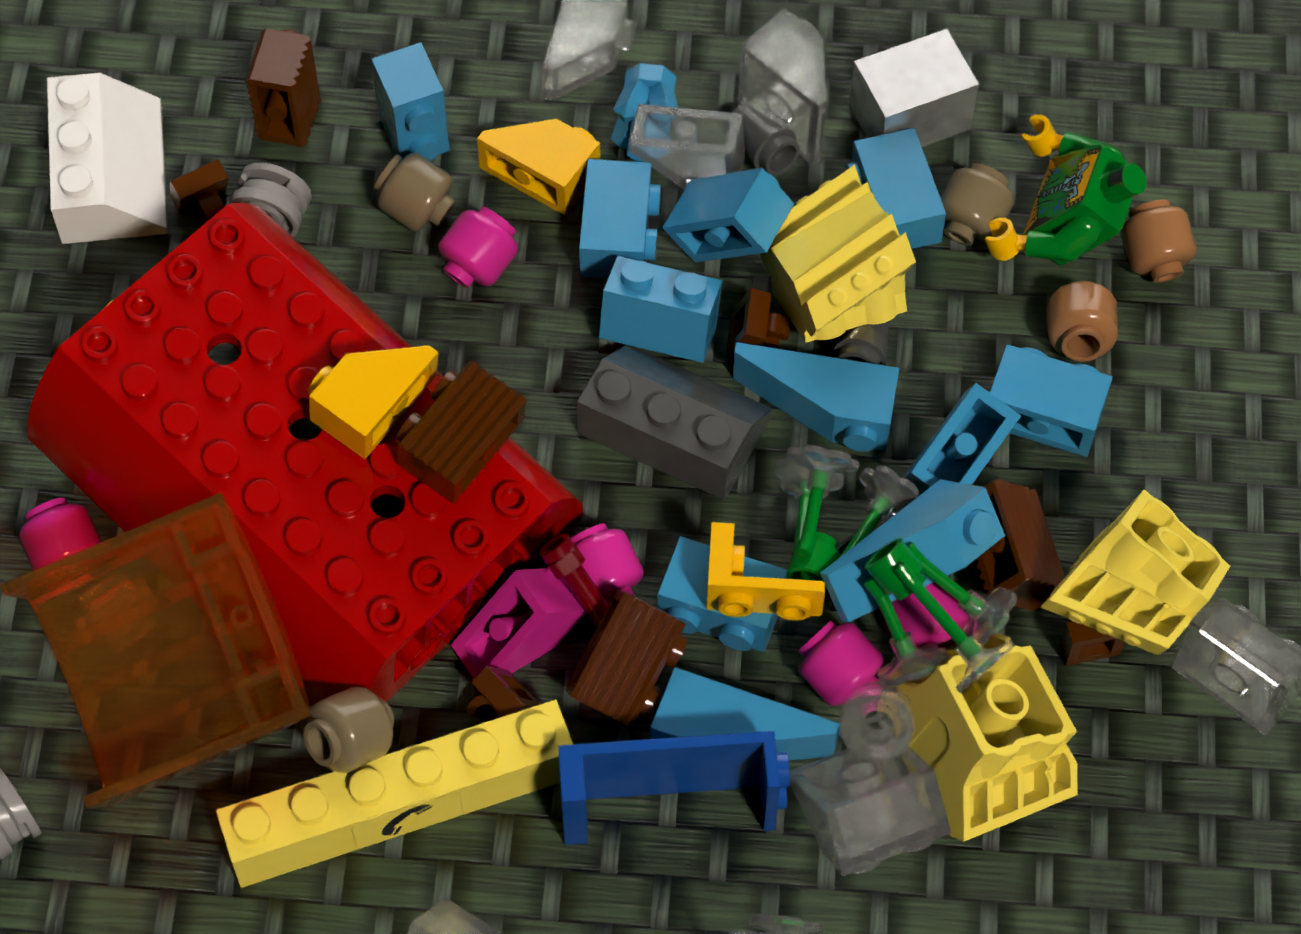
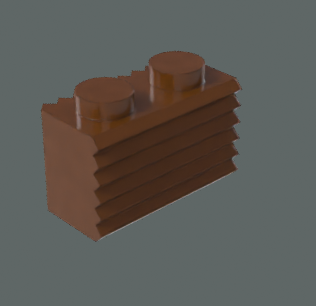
M266 28L261 31L245 80L248 83L246 88L249 89L248 95H250L251 112L254 114L256 136L265 141L303 147L308 144L307 137L311 135L312 120L316 119L315 112L319 110L318 103L321 102L312 43L307 35H302L294 30L284 29L279 31Z
M469 361L459 374L452 370L447 372L432 393L431 398L435 401L423 416L417 412L409 416L401 426L395 439L399 443L397 464L453 504L458 501L460 495L464 494L467 487L478 477L481 470L493 459L495 453L500 450L502 445L507 442L508 438L524 420L526 399L523 395L517 394L513 388L507 387L503 381L497 380L493 374H488L485 368L479 367L475 361Z
M1002 478L996 479L984 487L987 490L1005 536L976 559L979 560L976 568L982 570L980 579L985 580L983 589L988 590L986 599L1034 611L1044 604L1065 576L1036 489L1030 490L1029 487L1016 486V483L1009 484V481L1003 482Z
M618 588L591 641L588 643L587 649L577 664L576 670L572 674L565 691L574 699L629 727H633L638 716L647 719L653 711L661 692V688L655 686V683L664 665L673 668L680 659L688 637L681 634L686 623Z

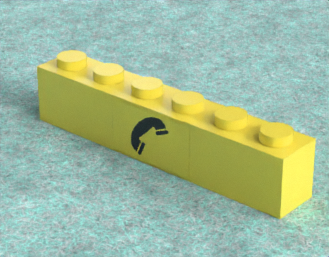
M553 700L384 755L348 773L334 771L217 809L216 813L239 885L243 888L559 784L561 781L558 746L573 745L558 702Z

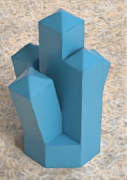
M640 63L628 69L625 75L623 90L613 109L618 118L611 140L619 148L627 149V156L635 162H648L667 152L671 119L679 112L675 97L676 76L662 65Z

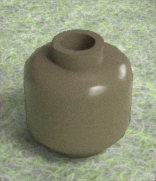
M417 152L410 153L404 158L398 154L395 155L385 167L374 186V189L379 192L378 207L411 231H419L425 228L429 222H432L437 227L440 226L456 202L448 196L452 189V176Z
M979 163L972 164L971 168L957 169L951 176L941 196L946 212L945 235L955 242L966 246H972L974 240L985 242V237H992L991 229L988 225L989 222L995 218H1007L1015 201L1012 191L1008 188L1010 184L1009 179L999 171Z
M352 686L312 706L304 728L305 746L311 757L319 765L326 766L335 772L348 773L384 756L388 752L393 741V712L385 700L379 698L369 689Z

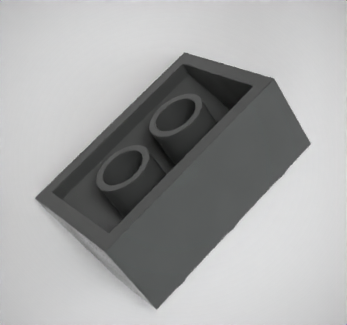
M629 345L602 359L577 401L578 434L723 500L727 498L774 414V409Z

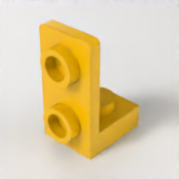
M711 522L707 610H719L720 613L730 617H744L752 612L777 614L783 619L794 621L804 620L810 616L822 615L825 582L743 576L745 546L734 545L735 523Z

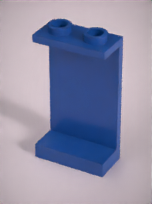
M774 731L558 746L565 845L588 844L586 799L759 787L764 831L775 830L777 811L779 809H787L786 787H790L787 751H776Z

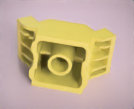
M855 165L832 181L828 180L821 184L818 190L810 196L806 195L797 201L796 206L791 209L767 253L760 254L763 266L771 276L773 295L791 319V322L805 343L814 340L834 339L842 335L846 330L865 324H882L892 320L898 314L907 312L905 273L916 263L907 234L905 232L899 236L892 213L889 215L878 204L870 190L868 181L861 185Z
M1144 489L1082 552L1079 559L1068 570L1070 571L1069 574L1052 591L1051 596L1044 602L1041 608L1068 618L1075 623L1095 629L1102 634L1122 640L1131 646L1160 655L1174 643L1190 624L1193 617L1209 602L1231 566L1222 559L1210 543L1187 528L1166 504L1151 496Z
M992 630L968 638L981 653V658L978 661H972L961 647L955 644L879 674V681L882 683L879 686V706L895 712V739L903 742L905 748L908 749L923 779L922 782L926 788V799L943 806V833L963 842L1078 795L1077 762L1067 745V742L1077 733V730L1031 645L1025 647L1014 645L1010 637Z

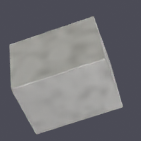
M945 29L854 61L849 107L866 138L915 128L921 147L971 130L979 83L949 31Z

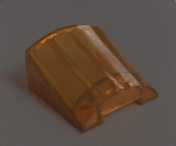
M222 493L0 585L4 595L29 600L49 640L75 701L103 787L101 790L84 796V803L87 809L113 807L312 716L299 666L276 603L253 550Z

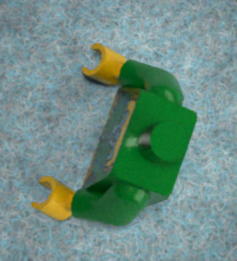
M1033 115L1029 118L1033 129L1040 134L1036 136L1022 134L1021 136L1027 147L1037 157L1050 155L1055 150L1059 151V155L1050 159L1023 235H1017L1011 220L1000 217L989 222L988 225L991 229L992 237H985V242L991 255L1000 261L1009 260L1015 257L1019 251H1025L1026 257L1051 259L1059 266L1078 259L1084 253L1118 235L1125 223L1133 197L1144 192L1146 188V176L1138 165L1125 161L1123 153L1118 148L1069 131L1064 136L1059 135L1055 132L1046 116Z

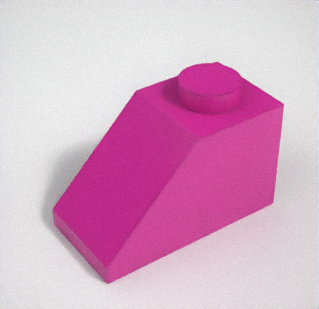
M549 568L515 570L454 640L451 647L473 679L486 665L502 668L514 673L556 648L587 612L563 578L557 580Z

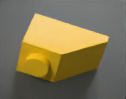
M558 119L485 130L477 137L479 168L564 216L569 213L585 193L588 159L600 160V142L596 141L585 129L571 127Z
M427 345L346 354L333 369L330 366L324 367L310 384L308 389V395H310V420L363 459H366L437 377L438 351Z

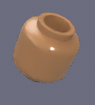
M1155 200L1132 208L1128 213L1130 218L1125 221L1120 231L1131 271L1138 275H1151L1154 283L1166 282L1184 274L1182 266L1193 260L1197 252V246L1186 211L1180 207L1171 206L1169 200Z
M1076 281L1061 286L1052 294L1047 305L1048 340L1054 350L1066 358L1084 362L1103 356L1114 347L1118 338L1117 302L1109 289L1094 282Z

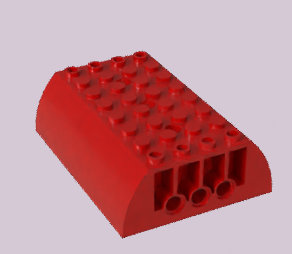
M251 203L227 204L57 348L43 373L28 414V439L309 710L315 703L352 686L367 688L387 702L474 619L515 570L528 569L540 557V550L548 542L565 534L583 517L582 502L511 437L495 453L493 459L481 470L478 477L473 480L472 484L467 487L464 494L460 495L458 501L454 504L397 464L399 445L395 440L397 433L409 416L415 412L423 416L435 402L431 396L443 377L438 370L437 377L366 459H363L323 429L312 440L302 441L293 437L289 432L291 424L301 418H310V395H308V389L316 375L324 367L330 366L333 369L349 353L408 348L412 346L261 207ZM221 343L233 344L241 351V355L235 362L226 365L215 363L208 354L214 346ZM390 494L402 501L404 509L395 517L384 518L374 513L371 503L380 495Z

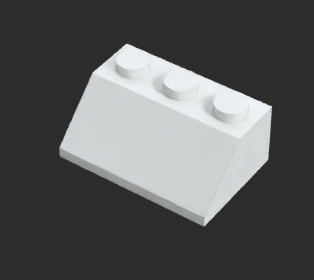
M102 73L47 78L51 212L62 244L168 234L162 104L160 98Z

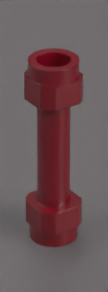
M568 534L560 535L548 542L540 550L539 554L556 579L563 578L594 624L598 627L605 611L608 609L609 603L582 566L586 559Z

